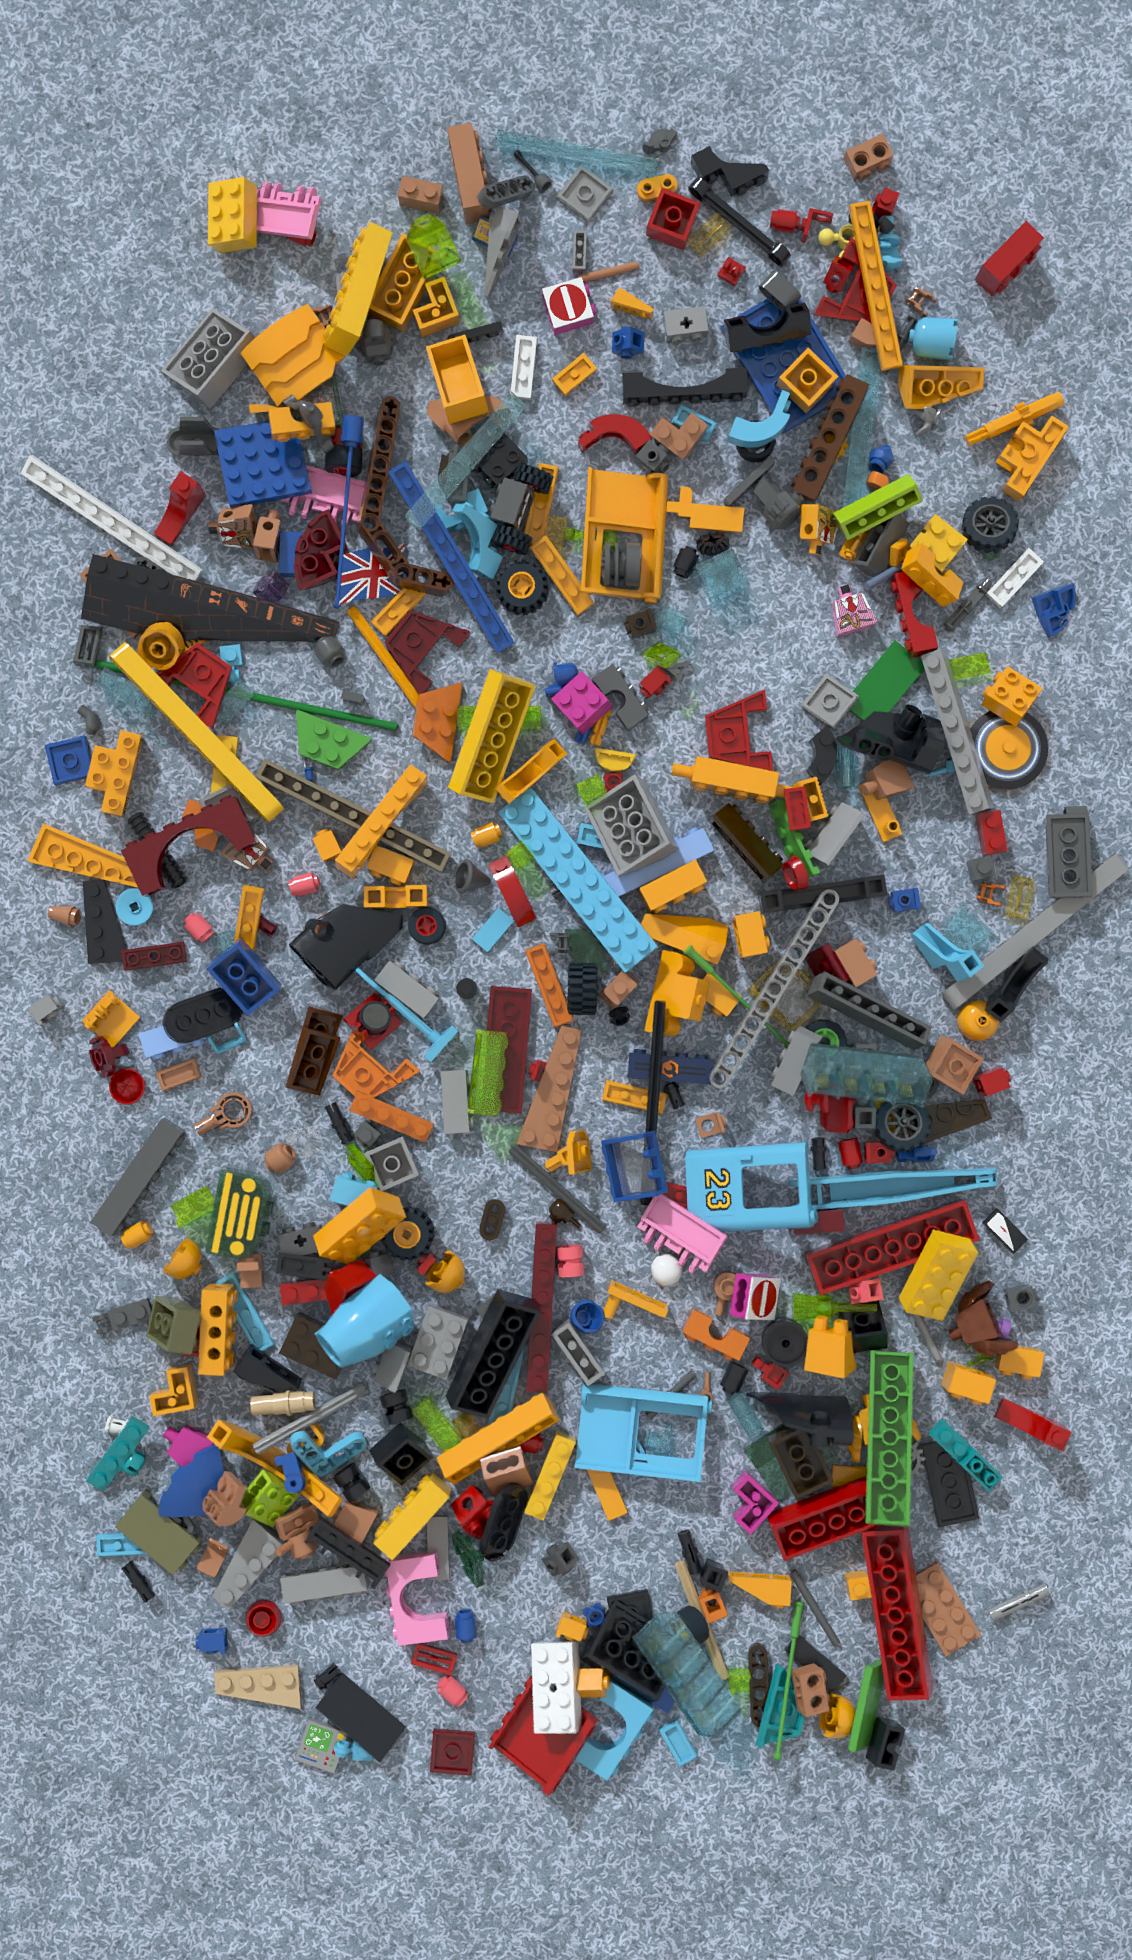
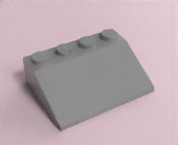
M212 308L162 368L161 372L198 402L211 409L247 366V362L241 355V352L255 339V336L240 324Z
M635 774L584 807L618 877L663 860L679 849L645 780Z

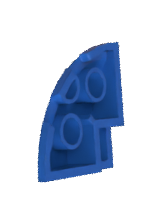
M214 1444L202 1449L193 1455L194 1459L185 1467L180 1466L170 1478L172 1483L167 1492H162L159 1503V1516L191 1517L207 1515L203 1511V1500L208 1495L209 1489L218 1490V1481L224 1473L218 1446Z

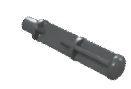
M911 314L907 315L897 334L900 353L910 336L909 333L908 337H905L911 325L915 323L912 328L914 329L918 322L917 317ZM907 319H908L909 322L907 323V325H906L904 331L902 332V334H900V332H901V330H902L904 324L906 323V321H907ZM889 370L881 372L887 374Z
M986 578L981 584H978L944 623L948 631L953 632L987 593V589L992 584L989 579Z

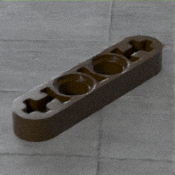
M753 1643L748 1648L750 1716L752 1723L756 1727H760L761 1721H758L755 1716H758L757 1706H761L763 1714L769 1692L768 1654L763 1644ZM757 1648L760 1649V1652H763L759 1656L760 1664H756V1657L752 1654L756 1652ZM754 1670H763V1678L755 1679L752 1676ZM755 1691H764L765 1697L762 1700L754 1699Z

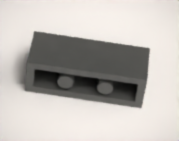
M897 514L871 528L853 564L867 576L875 577L884 572L890 561V547L904 536L909 523L900 514Z

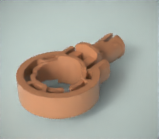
M237 1092L223 1095L218 1100L216 1106L209 1109L211 1113L219 1108L221 1110L193 1124L195 1129L204 1126L197 1131L199 1136L226 1121L228 1123L219 1127L221 1131L228 1127L236 1128L244 1125L251 1116L252 1108L249 1100ZM229 1096L243 1098L242 1101L237 1098L235 1100L242 1104L244 1115L246 1108H248V1114L244 1121L241 1123L237 1122L243 1118L242 1116L236 1120H231L225 1116L224 1107L227 1102L233 1100V1098L225 1101V1098ZM222 1114V1115H223V1118L220 1119V1120H217L216 1117H218V1116H220V1115Z

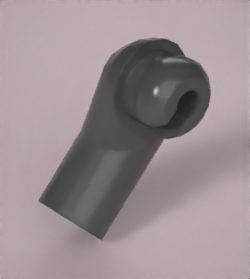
M81 705L77 713L86 718L87 727L85 731L89 735H94L100 727L99 716L85 705Z

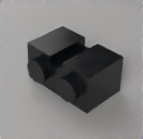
M877 1716L865 1758L875 1767L895 1771L899 1756L895 1751L896 1745H902L906 1729L895 1720Z

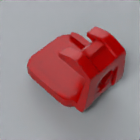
M822 1086L808 1088L805 1095V1107L807 1111H813L814 1105L820 1106L821 1127H824L828 1132L848 1133L854 1127L855 1120L852 1117V1107L855 1104V1099L849 1094V1090H845L846 1087L844 1090H842L843 1087L831 1086L827 1088L828 1086L826 1088H822Z
M472 1484L451 1503V1507L465 1533L481 1540L494 1500L487 1501L481 1495L483 1491ZM470 1499H472L473 1501V1509L471 1511L469 1509H465L467 1508L465 1504Z

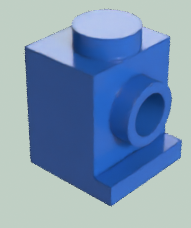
M918 888L890 892L891 896H888L889 909L892 908L893 913L921 908ZM902 896L907 897L908 902L906 904L901 902Z
M227 1628L202 1629L199 1635L196 1636V1649H199V1652L206 1651V1654H215L220 1651L221 1655H224L228 1650Z

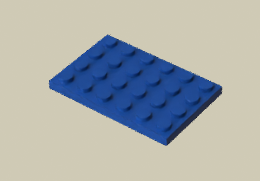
M766 299L739 316H745L746 320L754 326L766 327L776 322L783 312ZM799 299V301L796 304L803 302L801 301V299ZM811 316L812 335H807L802 339L785 340L783 343L766 344L761 348L752 347L742 352H734L743 368L747 367V375L771 415L782 392L777 386L779 377L807 348L816 354L838 376L835 385L807 414L788 397L791 404L786 414H789L790 418L782 431L783 434L827 409L831 398L835 399L838 394L836 387L840 379L844 380L846 377ZM723 324L720 327V329L725 336V328Z

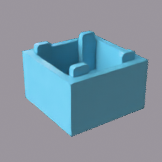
M346 1171L336 1176L330 1201L348 1206L369 1187L379 1190V1187L373 1178L366 1181L352 1177L353 1173Z

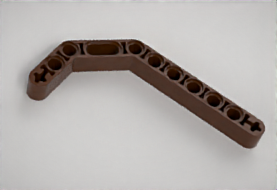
M388 396L383 399L377 413L357 526L358 532L395 586L443 597L453 587L454 583L451 576L444 572L409 564L380 521L400 411L399 401L393 396ZM388 407H389L391 413H390L389 416H386L387 413H388ZM381 426H387L390 431H385ZM378 445H383L386 451L381 450ZM374 464L381 465L383 470H378ZM372 483L377 484L380 489H379V490L374 489V488L371 486V484H372ZM367 503H373L376 509H371ZM364 523H370L373 529H368ZM376 540L384 542L395 561H390L386 558ZM398 572L405 573L406 578H401ZM418 577H424L426 583H421Z

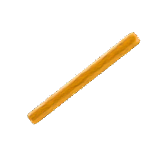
M356 606L351 607L347 611L348 615L416 709L418 692Z

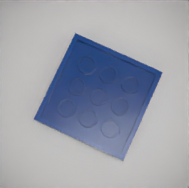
M269 421L214 431L230 508L312 494L300 439L290 438L286 442L272 440Z

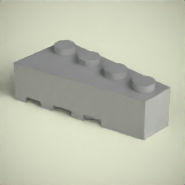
M256 1519L252 1520L212 1596L226 1610H229L274 1560L277 1556L275 1549L286 1543L279 1538L278 1532L267 1524Z

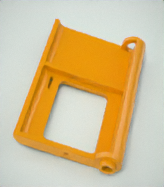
M588 467L581 575L582 593L644 600L646 604H657V601L661 600L668 475L651 473L647 476L595 470L592 467ZM604 530L641 535L640 585L638 590L603 587L600 584Z

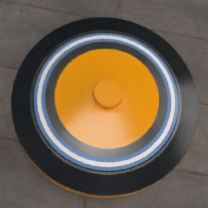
M988 711L979 717L970 728L988 787L997 790L1018 789L1032 782L1043 770L1048 757V740L1041 724L1029 713H1026L1017 727H1015L995 713Z

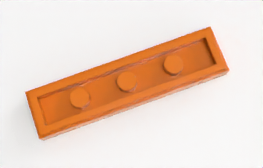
M543 943L525 950L554 1028L574 1021L572 1015H569L567 1011V1002L545 944Z

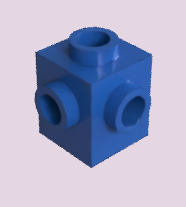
M628 326L612 332V353L619 355L622 359H631L632 356L644 353L645 332Z

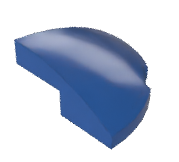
M1074 583L1031 597L1037 617L1048 637L1056 635L1068 623V619H1065L1060 625L1063 618L1068 616L1069 610H1074L1076 601Z

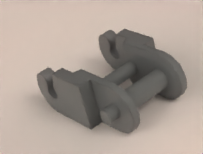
M550 933V936L559 938V948H556L555 951H550V954L568 953V950H571V948H568V938L571 935H567V933ZM562 938H564V948H562Z

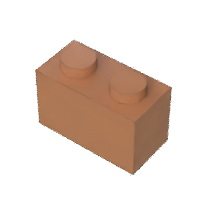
M402 176L398 192L399 205L440 214L444 197L443 185Z

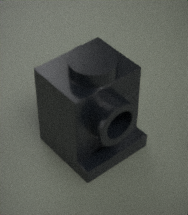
M707 1558L699 1577L702 1585L721 1592L728 1571L724 1570L722 1563Z

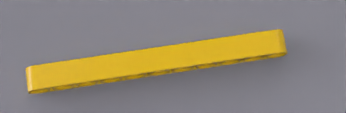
M126 642L109 655L112 662L267 823H270L284 810L281 803Z

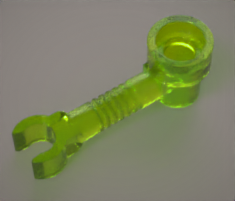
M565 528V540L584 539V531ZM605 530L603 532L602 550L604 542H610V547H613L612 551H614L615 542L619 543L617 531Z

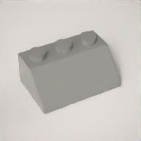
M843 802L839 806L835 804L828 813L831 817L826 823L824 821L821 822L816 829L818 835L814 840L810 838L804 846L806 850H810L813 856L811 860L823 869L831 863L865 816L863 812Z

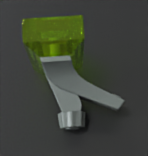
M659 642L642 654L645 661L663 667L672 675L675 681L682 678L681 671L678 668L691 664L689 659L678 660L681 657L678 649Z

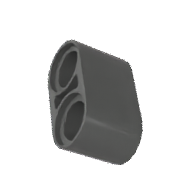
M775 270L758 286L760 292L782 312L785 306L794 305L801 298L800 292Z

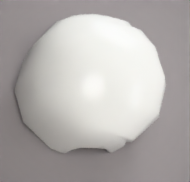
M672 1254L657 1256L651 1264L653 1279L662 1286H672L678 1283L683 1272L682 1267L678 1265L679 1259Z

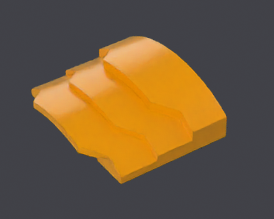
M309 304L297 308L273 323L253 339L241 352V355L277 407L283 405L282 401L291 394L297 401L303 399L315 388L332 378L335 366L346 359L343 354L324 346L326 337L323 336L325 328Z

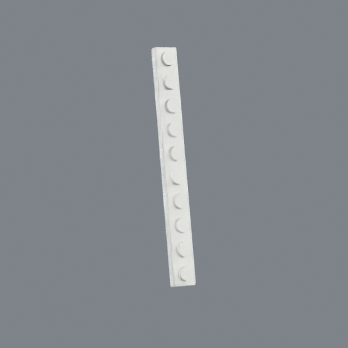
M29 456L21 471L23 476L170 574L195 581L199 580L204 571L203 569L35 456Z

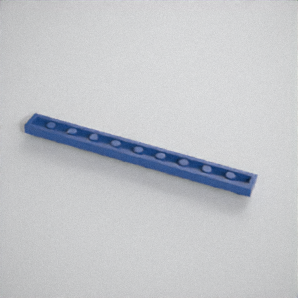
M404 461L388 471L495 652L498 654L513 645L515 642L408 463Z

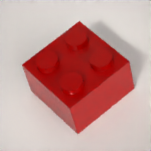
M661 188L647 224L646 236L684 250L699 214L700 202Z

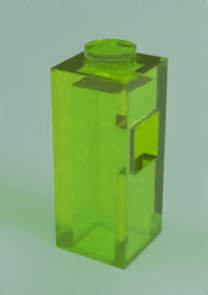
M430 1395L413 1407L412 1412L443 1451L447 1447L451 1449L459 1443L460 1432Z

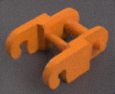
M987 882L980 883L979 886L982 887L980 896H976V898L981 902L986 900L985 903L1002 907L1001 903L994 902L991 898L993 889L1001 888L1006 890V886L994 883L986 885ZM986 888L990 889L988 898L984 897Z

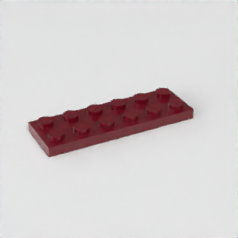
M490 986L480 1110L522 1114L532 989Z

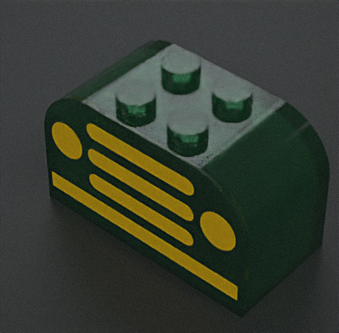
M225 1167L220 1170L205 1253L240 1259L249 1256L260 1248L266 1234L268 1235L270 1232L271 1222H268V1217L270 1214H273L275 1202L272 1201V1185L264 1175L258 1172Z

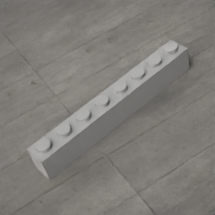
M938 649L924 654L921 658L969 815H976L995 809L947 651Z

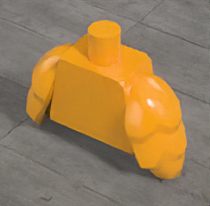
M869 1393L861 1396L865 1408L858 1410L857 1414L852 1417L853 1445H847L853 1462L857 1463L860 1462L862 1441L864 1445H868ZM912 1418V1437L919 1442L922 1437L918 1430V1423Z

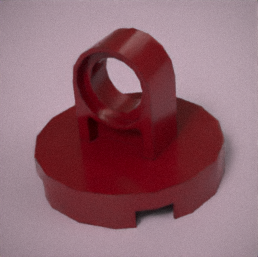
M103 1036L91 1038L89 1044L93 1046V1049L89 1050L91 1062L96 1072H102L100 1075L102 1078L114 1075L116 1070L115 1059L122 1055L130 1054L127 1044L111 1048Z

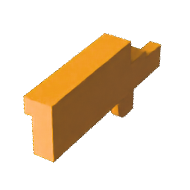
M683 486L680 487L679 502L667 501L666 512L678 513V517L690 518L689 529L742 533L744 508L692 503V490L689 487Z

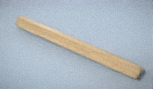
M680 1560L675 1563V1568L689 1605L698 1609L708 1624L686 1562ZM708 1624L709 1637L704 1641L718 1680L723 1681L729 1675L711 1627Z

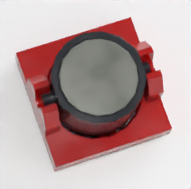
M375 992L343 1019L370 1050L374 1049L402 1024L395 1015L394 1007L389 1006V1001L386 999L381 1000Z

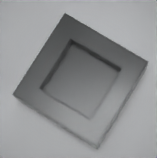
M343 690L341 699L345 702L361 706L364 704L365 697L362 694Z

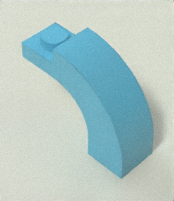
M782 390L774 412L764 421L750 422L736 417L727 442L739 447L753 448L766 445L776 439L782 433L790 418V415L786 414L791 404V401L788 400L790 393Z

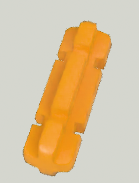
M612 709L595 723L592 731L594 733L589 740L590 744L594 746L601 745V736H604L609 721L607 718L610 717Z

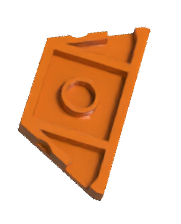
M462 683L422 693L417 698L412 736L419 742L424 743L429 750L441 756L445 762H451Z

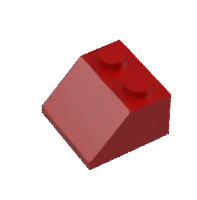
M362 1259L354 1263L350 1262L345 1267L333 1270L328 1275L324 1289L332 1315L346 1299L377 1277Z

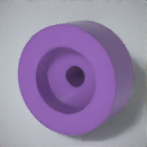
M1001 1318L998 1325L1004 1337L1001 1340L1005 1341L1010 1332L1011 1321Z

